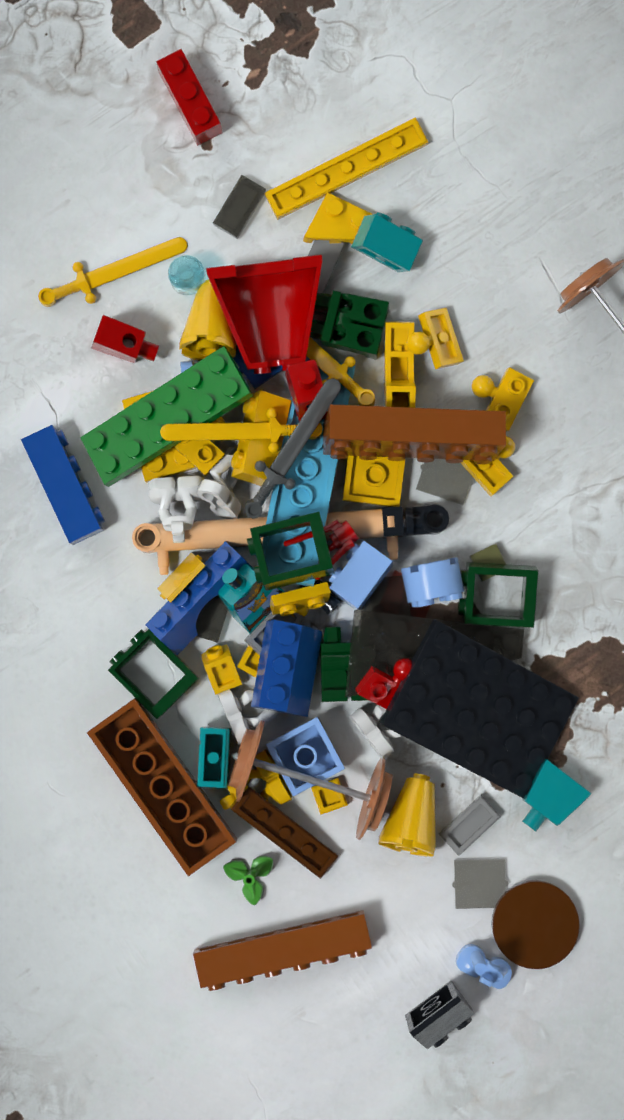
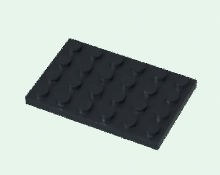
M433 619L412 659L410 672L400 682L379 724L524 799L532 786V782L545 759L548 760L579 697Z

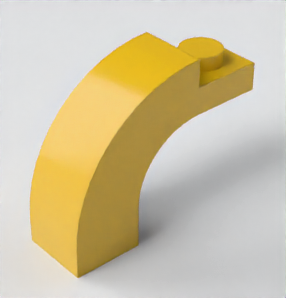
M385 321V407L415 408L414 354L407 347L408 337L414 333V322Z

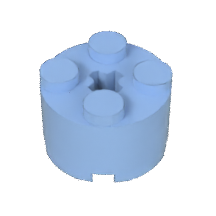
M458 557L401 568L407 602L411 603L412 607L435 604L434 598L438 597L439 601L463 598L464 586Z

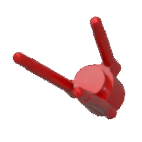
M336 519L331 524L324 526L325 533L333 531V533L328 535L333 542L328 546L329 552L335 548L339 550L331 558L334 565L348 550L355 546L354 542L359 540L347 520L340 524ZM312 531L286 540L283 545L290 546L313 538Z

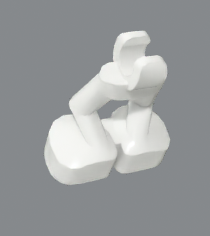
M229 447L225 457L209 471L214 480H202L197 491V495L201 499L211 504L210 509L212 512L228 519L237 518L241 510V504L233 493V488L238 481L237 478L231 477L233 471L231 460L237 451L233 447ZM229 469L226 478L223 481L221 475Z
M200 476L178 477L177 481L172 477L155 478L148 483L149 498L153 503L160 505L158 514L163 528L166 531H172L174 543L185 542L184 530H190L193 526L198 511L195 503L202 500L197 495L202 480H204ZM173 501L184 502L186 511L183 516L171 515L169 511Z
M230 689L217 694L238 746L241 744L246 728H256L261 720L265 721L264 725H266L281 713L265 709L258 717L245 718L242 716V708L252 701L254 690L245 691L239 699Z
M376 705L371 715L359 708L349 716L363 736L366 737L377 754L383 759L388 758L394 753L393 745L389 739L399 738L402 735L390 729L381 731L377 727L378 721L386 711L385 708Z

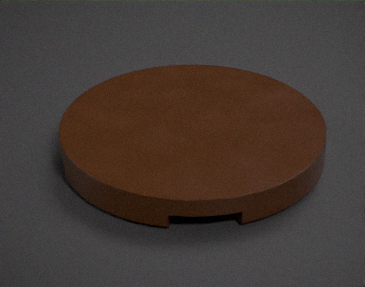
M530 880L512 887L499 898L493 910L491 927L497 946L511 962L528 969H544L561 962L572 951L579 935V916L572 900L560 888L545 881Z

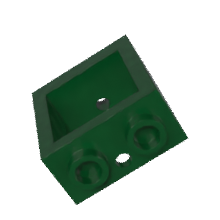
M320 512L250 528L252 538H247V543L251 556L256 555L258 566L253 567L257 584L263 583L266 591L335 574ZM311 526L320 564L270 576L261 538Z
M466 562V570L461 569L462 582L465 587L464 598H460L458 602V615H463L464 624L534 628L538 569L536 566ZM475 574L523 577L520 616L473 614Z
M141 629L130 640L133 645L125 653L120 650L109 661L112 666L108 671L156 719H159L199 677L171 649L162 643L150 629L146 632ZM150 641L185 674L156 704L121 671Z

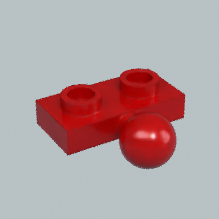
M407 658L398 660L393 667V677L371 666L355 688L357 694L387 709L400 682L410 672L412 660Z

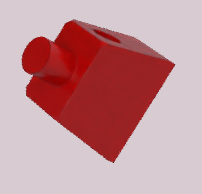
M103 315L91 349L135 363L138 356L154 362L159 345L144 340L145 331ZM130 339L134 346L128 348L124 346L122 340Z
M316 360L290 365L286 369L285 376L299 422L308 409L306 406L312 403L323 386Z

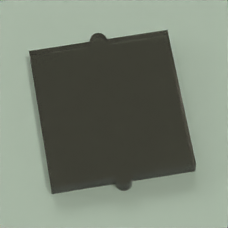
M434 459V461L425 462L420 466L422 472L416 490L460 505L464 504L469 486L473 485L472 475L461 463H447L446 459Z
M402 576L384 577L360 610L361 626L411 622L410 603L407 602Z
M505 859L454 860V881L452 886L455 888V909L495 908L500 897L506 892V886H508V881L505 880Z

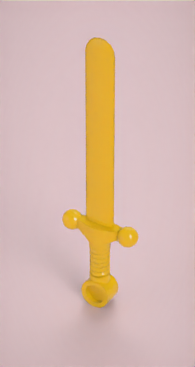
M177 237L85 274L83 273V264L75 262L72 268L77 273L76 280L55 289L43 288L38 295L39 301L43 306L51 307L55 304L56 300L82 291L86 294V302L93 304L96 301V295L91 293L90 289L179 255L186 251L187 242L184 238Z
M309 337L306 356L310 360H316L317 366L329 376L327 379L322 380V383L324 384L328 379L334 378L358 399L359 406H374L375 395L373 391L363 389L347 374L348 368L355 365V358L348 356L341 365Z
M270 408L266 413L269 422L165 424L162 426L160 434L166 441L270 439L269 451L277 453L280 450V446L277 443L279 437L290 436L297 425H280L276 420L277 410ZM321 423L318 424L309 439L314 440L320 436L323 429Z

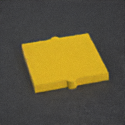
M191 552L157 588L161 592L160 597L164 600L167 599L171 603L206 566L201 562L202 558L199 555L195 556Z

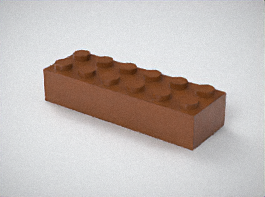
M330 404L323 421V455H330L333 459L359 456L361 460H375L377 457H388L390 461H404L406 458H417L419 462L446 459L447 463H461L463 460H474L475 464H490L506 446V411Z
M136 698L87 732L187 876L193 874L236 843L237 837L203 789L197 787L196 779L145 707Z

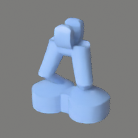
M465 945L457 954V967L472 977L480 976L479 982L489 987L502 989L507 986L511 979L512 971L508 962L501 957L486 958L483 950L477 945Z

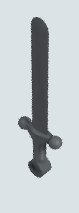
M334 378L328 379L323 384L272 465L268 467L261 460L255 463V469L259 472L263 471L267 478L255 497L245 503V513L249 518L255 519L262 514V505L276 484H284L285 488L289 490L295 487V480L286 478L285 475L327 412L330 404H332L340 392L341 385L338 380Z

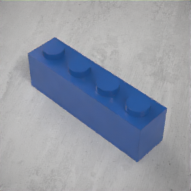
M50 425L22 438L23 446L68 542L75 545L104 531L101 524L105 522V519L99 507L93 508L89 500L93 494L86 481L81 483L77 472L81 471V468L75 456L69 457L65 446L69 445L63 430L57 431L53 425Z

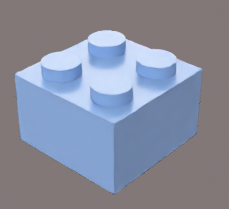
M365 541L360 546L355 544L346 556L349 562L343 569L338 567L335 570V574H332L329 579L331 592L358 612L361 611L393 567L392 560Z
M318 716L266 743L277 766L322 780L345 769ZM282 775L293 796L314 786L313 784Z

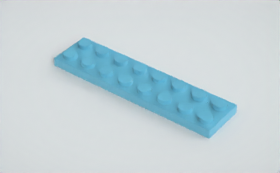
M355 366L349 367L347 372L353 379ZM318 367L321 380L327 379L329 376ZM340 384V392L332 404L348 405L351 392ZM291 397L286 425H297L299 421ZM322 419V420L320 421V423H321V425H322V428H323V421H324V419ZM323 429L318 438L314 440L308 439L285 475L286 478L295 480V487L289 490L285 488L284 484H276L273 488L266 524L320 512L323 527L326 525L338 459H333L330 455H323ZM287 435L283 437L281 449L283 448V446L285 445L290 436ZM311 526L263 537L262 545L270 576L318 564L319 559L313 538L290 546L283 545L286 540L312 531ZM315 579L296 584L314 587Z

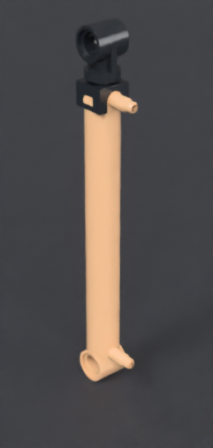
M435 504L405 507L404 516L402 506L373 510L328 512L325 526L331 524L336 519L340 524L347 520L359 539L386 538L389 559L397 560L399 551L398 537L404 536V528L406 536L437 535L444 531L449 524V514L444 507ZM434 512L441 516L442 523L439 527L435 528L428 525L426 517L429 513ZM267 516L255 519L234 518L194 521L190 530H184L185 542L174 543L172 531H166L162 523H144L135 528L132 540L135 547L144 553L157 552L160 575H168L169 551L219 548L225 541L231 547L248 546L247 538H252L250 528L266 525ZM145 531H152L155 534V541L150 546H143L141 544L140 537ZM333 531L325 533L327 541H332L328 535L333 533Z

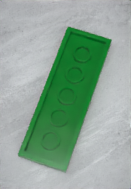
M223 346L80 438L104 485L110 487L181 442L166 441L161 437L160 430L165 424L212 423L253 397V394L228 349Z

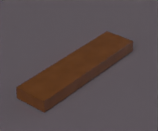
M249 785L245 787L240 801L237 802L235 800L230 806L233 812L320 879L338 857L334 851Z

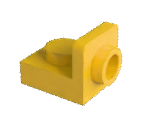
M227 644L212 646L201 654L203 665L215 695L242 685Z

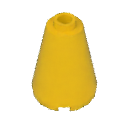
M206 280L198 286L179 342V350L182 349L181 354L185 357L201 361L225 346L233 358L236 356V341L210 280Z
M414 773L413 777L406 778L379 835V845L399 852L401 850L409 851L412 855L434 856L436 850L435 784L430 782L429 776Z

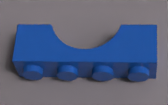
M226 541L204 563L206 566L171 603L168 601L145 624L176 655L198 635L196 630L198 615L202 608L218 595V591L225 584L222 580L224 572L230 568L238 571L244 564L250 565Z

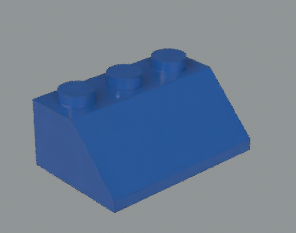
M279 620L266 621L251 707L308 717L322 631Z

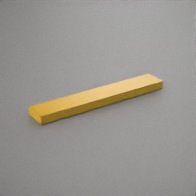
M415 117L265 192V197L275 217L279 220L325 197L327 192L331 194L428 145V140Z

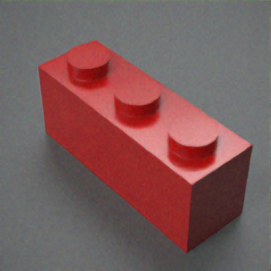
M182 49L156 61L159 74L197 146L222 134L221 123Z

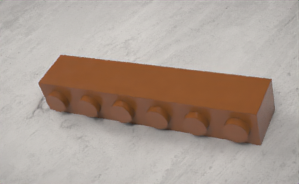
M362 910L194 950L193 957L200 988L208 987V991L224 988L225 983L236 980L237 984H244L253 981V976L265 974L266 978L282 974V969L293 967L294 971L310 968V963L321 961L322 964H330L339 961L338 956L350 954V958L366 955L367 950L372 949L364 911Z

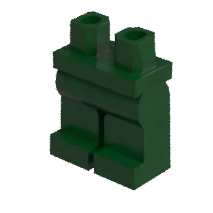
M334 290L332 295L317 293L314 310L327 313L325 322L312 320L310 337L321 340L323 346L350 351L377 360L382 332L384 331L389 310V302Z
M352 626V642H341V627H325L324 643H321L322 702L348 701L346 672H350L351 701L368 700L358 695L355 689L371 666L375 667L373 641H370L367 626Z

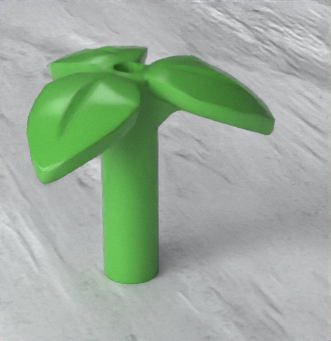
M260 856L253 859L251 870L247 869L243 861L235 860L226 863L223 866L225 874L234 881L243 879V895L250 904L256 905L263 894V886L256 880V876L264 877L271 872L273 858Z

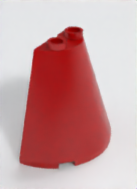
M322 255L249 265L206 268L210 283L247 369H254V374L271 373V367L281 365L283 371H286L288 366L306 361L323 261Z

